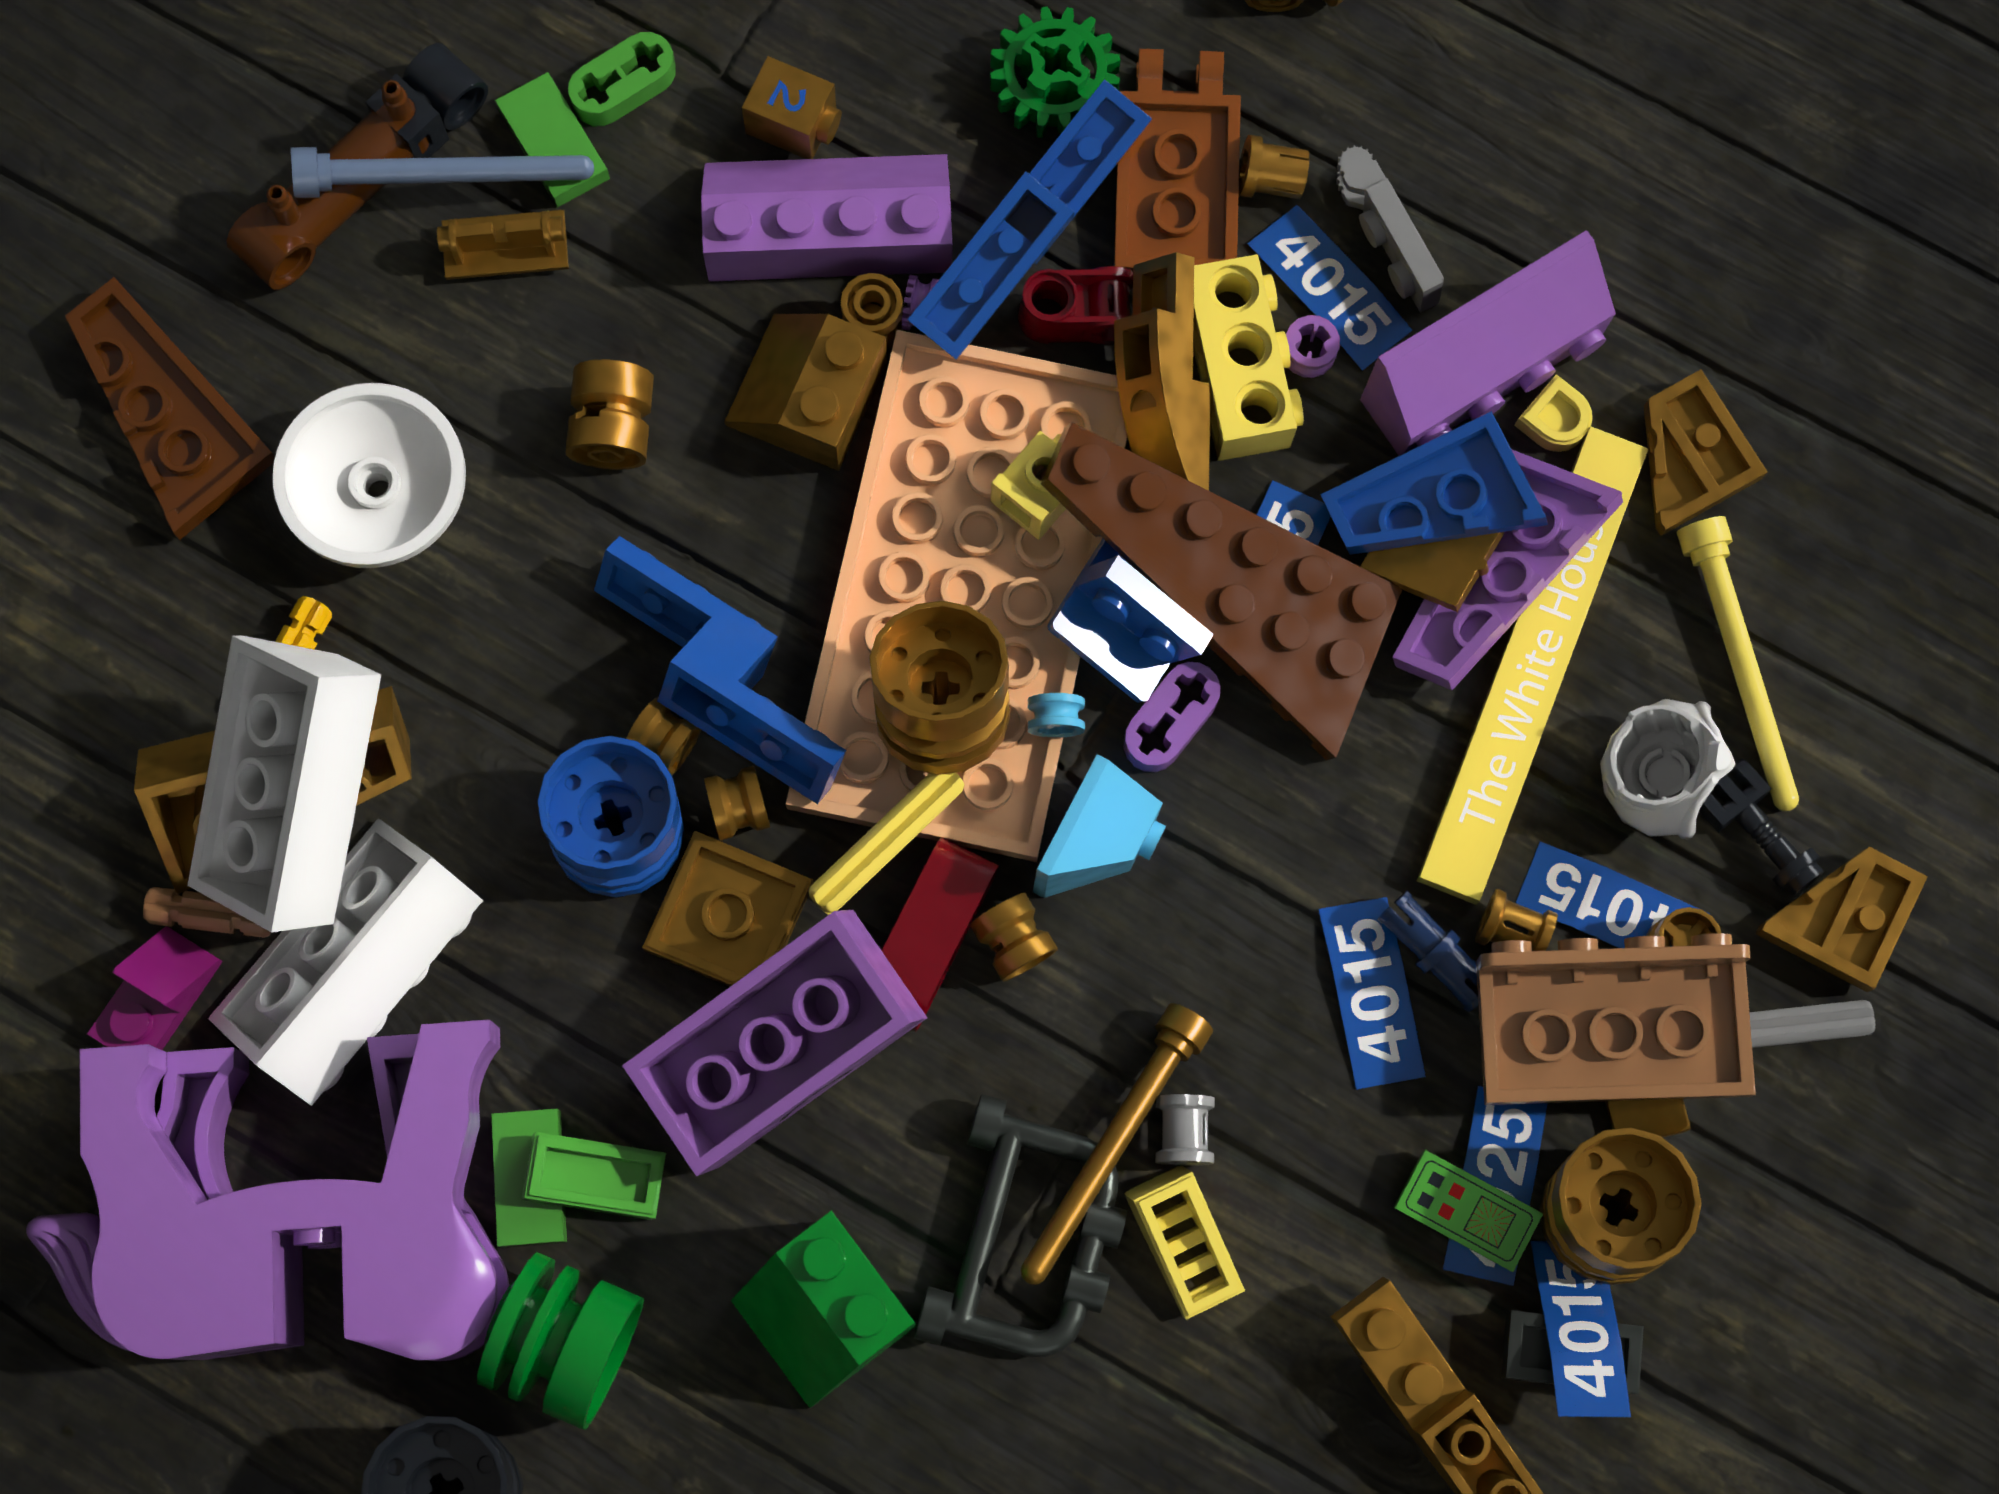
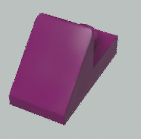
M165 926L112 971V973L124 981L87 1034L106 1047L149 1044L163 1050L223 961Z

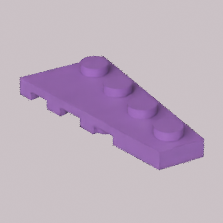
M1512 450L1546 515L1548 525L1506 531L1487 561L1489 572L1483 576L1479 575L1458 612L1424 599L1393 655L1395 666L1453 690L1623 503L1621 491Z

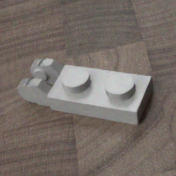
M1355 145L1353 148L1347 147L1345 152L1342 151L1341 157H1338L1337 170L1340 172H1337L1336 180L1338 191H1342L1341 196L1347 206L1363 210L1364 213L1359 215L1361 227L1370 244L1374 248L1382 245L1392 264L1388 266V272L1398 294L1403 299L1411 296L1420 313L1439 304L1444 277L1388 178L1385 177L1377 161L1372 160L1373 154H1369L1368 149L1365 150L1362 146L1356 147Z

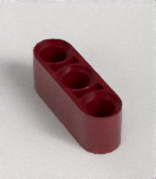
M942 837L934 847L882 949L883 954L925 1015L944 981L971 927L970 924L974 921L999 869V865ZM921 1023L911 1030L917 1032Z

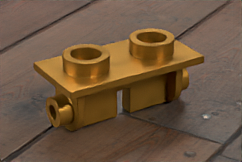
M564 210L441 220L442 226L437 227L439 250L444 252L446 280L569 269Z

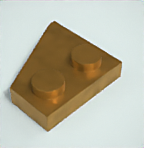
M1702 369L1650 397L1645 403L1644 415L1655 526L1660 536L1762 480L1768 473Z
M1868 847L1759 925L1755 934L1855 987L1869 992L1876 988L1928 876L1872 847Z

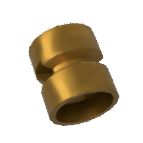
M589 360L574 366L571 405L579 412L569 417L566 456L582 465L611 470L633 469L646 464L649 425L641 418L651 413L654 375L648 369L639 365L617 360Z

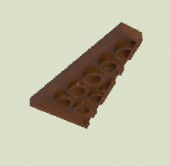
M1073 422L1064 427L1041 485L1095 537L1101 536L1129 565L1214 635L1207 645L1238 676L1245 675L1272 701L1270 706L1285 721L1291 720L1313 741L1311 746L1326 761L1336 758L1402 588Z

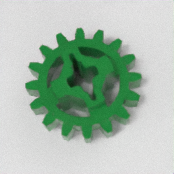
M1048 6L1042 7L1040 21L1035 23L1024 13L1019 15L1018 34L1004 28L1000 33V47L1002 49H992L990 68L995 71L990 73V90L1001 92L998 95V110L1000 113L1015 109L1014 127L1017 129H1021L1029 121L1036 123V136L1043 139L1048 127H1057L1060 135L1104 79L1119 90L1120 78L1116 74L1119 73L1120 54L1109 53L1113 37L1110 33L1095 37L1096 19L1092 16L1084 20L1081 25L1073 22V8L1067 7L1061 19H1053ZM1085 56H1087L1093 66L1094 80L1090 78V70L1082 65ZM1016 66L1021 68L1020 76L1027 80V87L1024 90L1016 79L1014 71Z

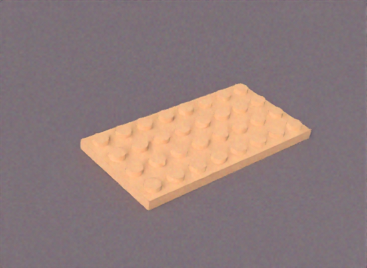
M901 330L896 331L805 720L806 725L822 732L831 741L847 751L831 789L819 804H816L790 787L786 801L788 810L873 827L929 774L928 772L914 770L893 757L880 739L875 714L869 657L876 635L894 615L916 604L936 601L953 602L970 606L991 619L1005 639L1009 662L1008 692L1010 719L1004 740L987 760L966 771L956 772L964 782L962 793L916 837L939 841L942 837L958 846L1037 862L1063 737H1041L1028 733V721L1034 719L1035 715L1033 711L1027 709V701L1033 695L1044 693L1073 694L1080 656L1049 632L1047 626L1099 545L1102 537H1095L1066 509L1041 539L1038 540L990 502L991 483L999 473L1002 474L1039 431L1053 440L1057 434H1062L1064 427L1071 422L1125 448L1127 432L1120 403L1117 375L968 345L956 360L928 336ZM1040 465L1033 471V475L1042 481L1047 469Z

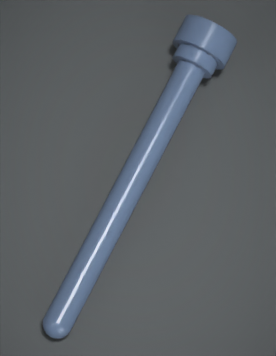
M291 147L294 198H320V191H332V185L586 180L594 173L593 161L584 155L330 160V153H317V147Z

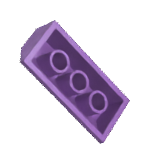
M947 154L705 163L701 193L702 242L709 281L859 276L867 273L882 275L945 273L952 264L953 244Z
M1587 230L1377 358L1360 401L1399 456L1452 431L1451 428L1469 417L1474 420L1491 411L1494 414L1505 404L1503 396L1520 386L1524 392L1537 388L1556 372L1553 367L1555 364L1570 355L1575 361H1580L1605 343L1606 338L1603 333L1616 313L1596 245Z

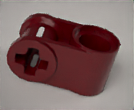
M1115 266L1081 270L1045 269L1037 271L1028 278L1023 288L1018 313L1020 329L1028 338L1045 344L1057 342L1114 344V320L1131 316L1129 290L1133 288V272L1127 268ZM1039 299H1051L1060 305L1062 311L1053 315L1043 314L1035 308L1033 303Z

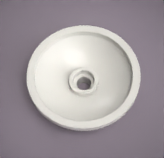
M362 383L345 386L321 396L308 405L287 428L278 446L273 466L275 499L284 521L293 534L317 555L331 562L356 568H376L394 565L408 560L427 549L446 531L453 521L463 498L466 481L463 450L455 431L446 417L437 407L417 393L402 387L383 383ZM374 482H388L387 491L383 495L378 497L368 495L369 487Z

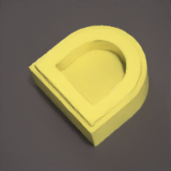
M1556 374L1518 418L1514 426L1547 450L1556 452L1567 451L1576 447L1587 434L1592 423V410L1586 398Z

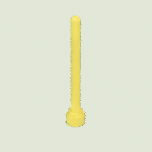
M1725 516L1700 520L1677 531L1684 557H1691L1693 566L1701 567L1768 785L1772 788L1770 793L1773 803L1781 811H1791L1798 805L1799 795L1725 558L1730 556L1728 545L1733 542Z

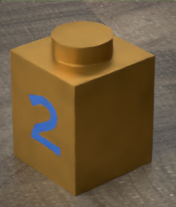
M767 56L742 106L746 134L805 159L814 158L821 142L827 145L830 144L837 132L842 111L836 108L834 83Z

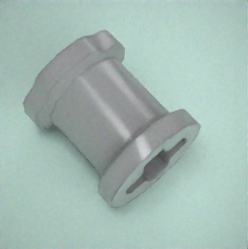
M1188 1094L1160 1095L1157 1097L1156 1107L1162 1110V1150L1155 1153V1163L1185 1166L1214 1164V1153L1208 1150V1111L1214 1108L1215 1097Z

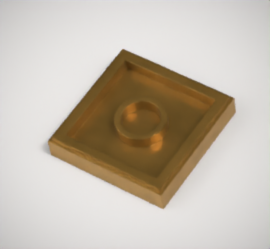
M694 831L642 948L647 953L731 987L787 945L809 895L808 891L813 884V879Z

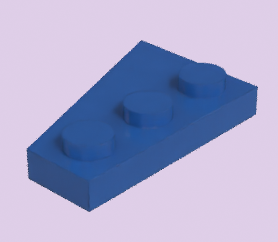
M1492 411L1320 494L1349 555L1548 525L1546 515Z

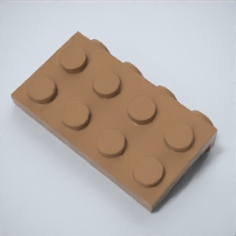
M1722 933L1695 935L1691 937L1692 946L1665 947V937L1626 938L1624 939L1625 948L1598 949V939L1594 938L1558 941V950L1532 951L1531 941L1525 940L1492 943V953L1481 954L1476 961L1484 1105L1734 1098L1756 1095L1746 962L1751 959L1750 945H1732V935Z

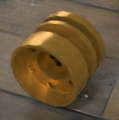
M948 601L916 604L894 615L876 635L869 657L875 714L880 739L890 754L914 770L937 775L966 771L987 760L1004 740L1010 719L1008 692L1009 662L1005 639L991 619L967 605Z
M1631 1127L1604 1130L1581 1143L1546 1183L1540 1212L1543 1213L1541 1222L1544 1238L1556 1258L1581 1277L1613 1285L1635 1282L1679 1254L1696 1231L1702 1203L1697 1176L1682 1152L1657 1134ZM1611 1199L1620 1204L1618 1215L1622 1220L1615 1226L1605 1221L1608 1216V1210L1603 1206Z

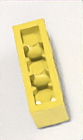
M1258 254L1194 265L1193 351L1200 382L1210 384V428L1218 461L1288 449L1292 444L1297 426H1302L1304 422L1299 391L1297 389H1288L1284 371L1285 368L1290 367L1288 340L1284 331L1275 332L1271 311L1277 310L1275 283L1271 274H1262ZM1222 292H1234L1240 295L1246 304L1238 308L1226 307L1219 302L1216 296ZM1237 348H1245L1252 351L1257 356L1259 362L1250 366L1240 365L1232 360L1229 352ZM1250 405H1257L1266 409L1271 415L1272 420L1265 424H1255L1247 420L1241 410Z

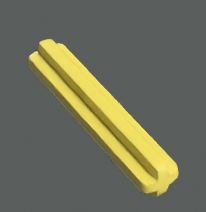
M956 772L940 775L929 773L810 886L808 892L812 901L828 915L833 911H838L962 793L964 782Z

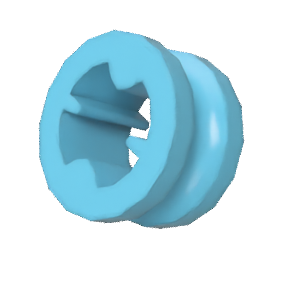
M1044 693L1029 697L1027 709L1033 711L1035 717L1028 721V733L1041 737H1071L1084 733L1085 722L1078 718V712L1085 708V698L1069 693Z

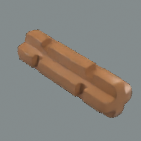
M153 887L147 891L144 899L143 918L150 924L172 927L175 922H178V925H182V928L234 934L236 929H240V932H243L245 936L262 938L268 937L271 934L268 930L200 892L184 891L182 896H180L179 893H175V889Z

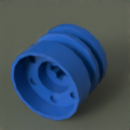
M614 736L583 740L560 754L544 775L538 798L542 829L555 859L566 876L588 892L610 897L642 893L663 880L679 859L685 830L673 777L659 755L639 742ZM618 816L625 832L613 836L608 828L607 820Z

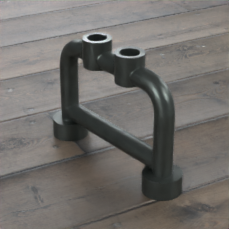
M981 1094L967 1145L992 1151V1156L954 1293L928 1286L914 1339L940 1346L943 1335L946 1333L1020 1355L1045 1358L1062 1352L1076 1339L1084 1323L1087 1310L1100 1314L1103 1308L1110 1275L1097 1271L1104 1245L1118 1248L1127 1216V1210L1114 1207L1118 1193L1119 1175L1116 1167H1114L1081 1221L1077 1246L1062 1293L1060 1310L1053 1325L1041 1331L1032 1330L976 1314L1021 1146L1085 1165L1098 1144L1085 1136L1004 1114L1006 1100Z

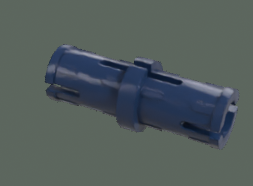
M1405 891L1394 903L1411 920V924L1408 925L1391 907H1388L1377 920L1384 924L1418 957L1415 965L1423 973L1430 970L1464 1005V1009L1467 1012L1472 1011L1479 1005L1478 996L1465 983V979L1468 978L1477 987L1476 962L1457 945L1461 938L1452 929L1445 932L1411 897V894Z

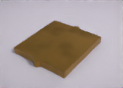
M1505 532L1373 551L1367 554L1360 567L1399 586L1404 591L1458 612L1479 575L1483 576L1489 572L1487 561Z

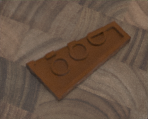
M115 277L65 315L98 383L103 388L114 410L113 413L123 433L128 438L140 462V467L150 487L155 492L165 512L164 515L173 533L179 540L274 463L275 456Z

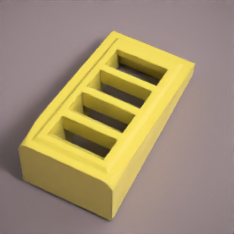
M1184 1166L1175 1167L1124 1193L1183 1318L1187 1320L1245 1291L1191 1170ZM1179 1193L1181 1194L1184 1202L1157 1215L1154 1214L1152 1206ZM1188 1218H1193L1196 1224L1195 1227L1168 1240L1165 1239L1162 1231ZM1200 1243H1205L1208 1249L1207 1252L1177 1266L1174 1256ZM1214 1266L1217 1267L1221 1276L1188 1291L1185 1280Z

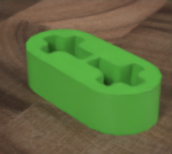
M640 32L630 36L580 67L572 75L568 83V94L576 116L583 123L591 126H605L615 122L666 90L672 84L676 75V64L669 42L661 35L653 32ZM646 55L651 61L657 59L659 68L650 73L647 68L638 67L637 58ZM595 86L600 92L606 91L608 100L599 104L594 98L588 99L586 90Z

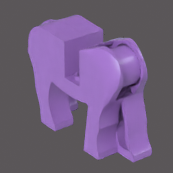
M489 1019L421 1024L419 1034L367 1037L387 1153V1162L380 1183L357 1180L314 1179L273 1183L233 1192L226 1170L224 1139L232 1106L242 1085L249 1076V1058L242 1051L229 1047L165 1052L149 1044L80 1049V1155L94 1186L99 1216L88 1212L38 1216L28 1223L26 1234L50 1264L68 1302L76 1314L97 1335L107 1342L144 1357L175 1360H209L304 1346L302 1246H308V1249L342 1248L344 1338L413 1360L451 1361L465 1357L484 1345L491 1319L509 1287V1278L505 1264L477 1216L464 1198V1187L480 1128L479 1095L481 1084L491 1060L500 1049V1028ZM164 1076L161 1105L156 1117L155 1094L159 1082Z

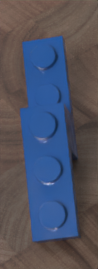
M1104 79L1030 173L1025 171L908 318V321L957 360L1032 265H1037L1149 125L1152 118Z
M619 536L605 550L594 591L683 647L670 661L657 702L811 801L819 804L831 789L847 750L831 741L822 732L812 729L779 708L769 698L751 690L764 676L778 636L762 627L754 619L743 615L710 594L702 586L693 583L658 561L650 553L641 550Z

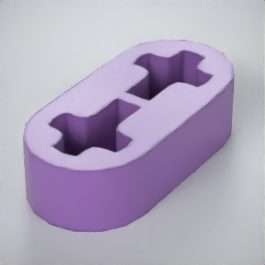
M1186 662L1177 665L1168 673L1132 718L1125 732L1123 748L1127 759L1134 767L1146 772H1158L1166 769L1177 759L1208 720L1220 698L1219 680L1209 667L1198 662ZM1195 680L1201 682L1204 685L1201 697L1206 702L1202 705L1200 702L1193 700L1181 714L1174 711L1172 708L1177 703L1181 692L1176 684L1180 681L1182 684L1189 686ZM1163 719L1172 725L1166 732L1162 743L1168 749L1165 753L1154 749L1146 755L1140 751L1142 737L1137 732L1142 729L1144 732L1151 734Z

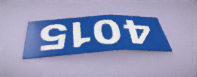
M1530 1241L1551 1353L1558 1417H1631L1622 1344L1610 1284L1584 1278L1575 1273L1556 1258L1547 1241Z

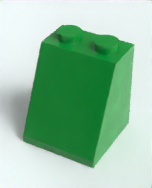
M832 1210L777 1251L731 1300L809 1408L817 1404L916 1327L908 1312Z

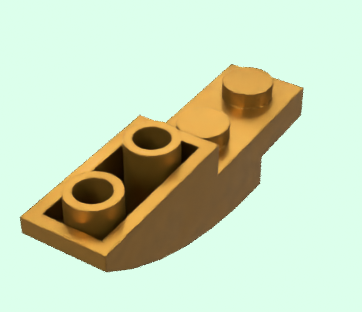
M1175 252L1133 265L1132 316L1114 320L1118 391L1131 451L1209 491L1210 384L1192 380L1195 257Z
M1381 1277L1330 1316L1363 1363L1361 1368L1455 1494H1543L1475 1394L1465 1389L1389 1279Z

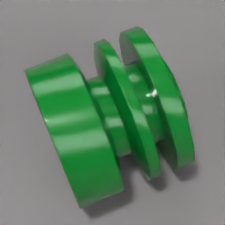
M536 1252L528 1260L517 1279L507 1288L491 1319L485 1337L484 1352L477 1373V1384L490 1390H497L506 1380L513 1366H515L509 1384L508 1397L516 1401H522L534 1387L539 1377L548 1380L544 1393L542 1412L582 1430H586L603 1404L627 1353L642 1312L644 1298L601 1280L587 1296L584 1303L579 1304L574 1300L578 1289L580 1270L567 1265L549 1290L555 1268V1259Z

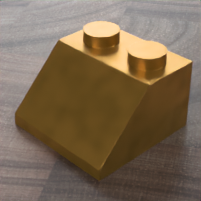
M774 314L725 419V425L839 471L887 365L886 337L829 314Z

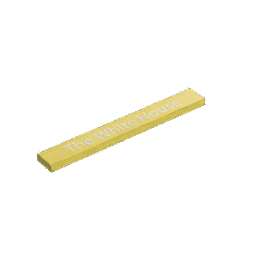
M1590 426L1585 435L1571 472L1621 491L1623 503L1514 622L1418 875L1417 882L1475 905L1480 902L1648 448Z

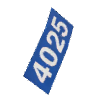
M1478 1086L1463 1170L1530 1206L1547 1103L1484 1105L1483 1087ZM1449 1238L1443 1270L1514 1286L1517 1266L1514 1272H1511Z

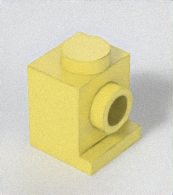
M1041 431L1035 435L1002 474L999 473L992 481L990 501L1038 540L1041 539L1066 510L1041 485V480H1038L1033 475V471L1040 465L1047 469L1061 437V434H1057L1051 440Z

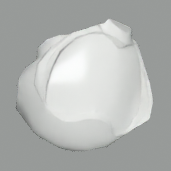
M1663 699L1649 706H1642L1630 711L1626 721L1611 735L1600 763L1605 796L1623 823L1650 837L1678 835L1682 839L1688 840L1694 836L1696 832V818L1701 805L1705 802L1718 781L1735 766L1733 755L1711 717V706L1707 702L1699 701L1696 704Z

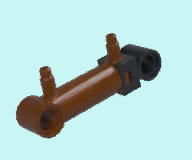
M443 43L432 44L418 53L410 62L403 78L395 74L365 102L370 113L326 153H330V160L430 158L450 140L446 129L455 130L462 127L479 112L486 101L488 85ZM293 183L286 190L281 185H273L266 193L268 202L259 203L251 207L234 223L228 233L227 247L269 287L274 290L283 289L299 279L309 268L314 259L316 248L386 184L332 185V191H320V198H294Z

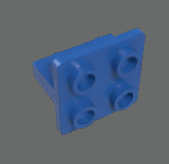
M1103 538L1047 626L1049 632L1138 703L1148 700L1170 663L1201 655L1214 635L1129 565Z

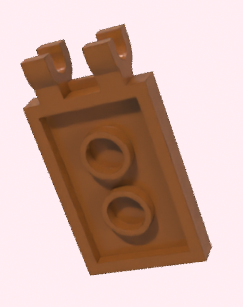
M1139 49L1136 65V91L1120 92L1149 115L1152 121L1116 165L1115 267L1127 268L1133 272V265L1175 252L1195 257L1194 265L1237 258L1241 95H1223L1224 52L1200 51L1199 64L1196 66V92L1162 90L1164 49Z

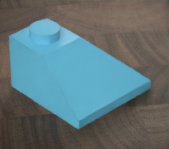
M1097 754L1037 868L1033 893L1046 898L1129 872L1138 855L1149 860L1166 828L1165 825L1156 821L1163 803L1111 761Z

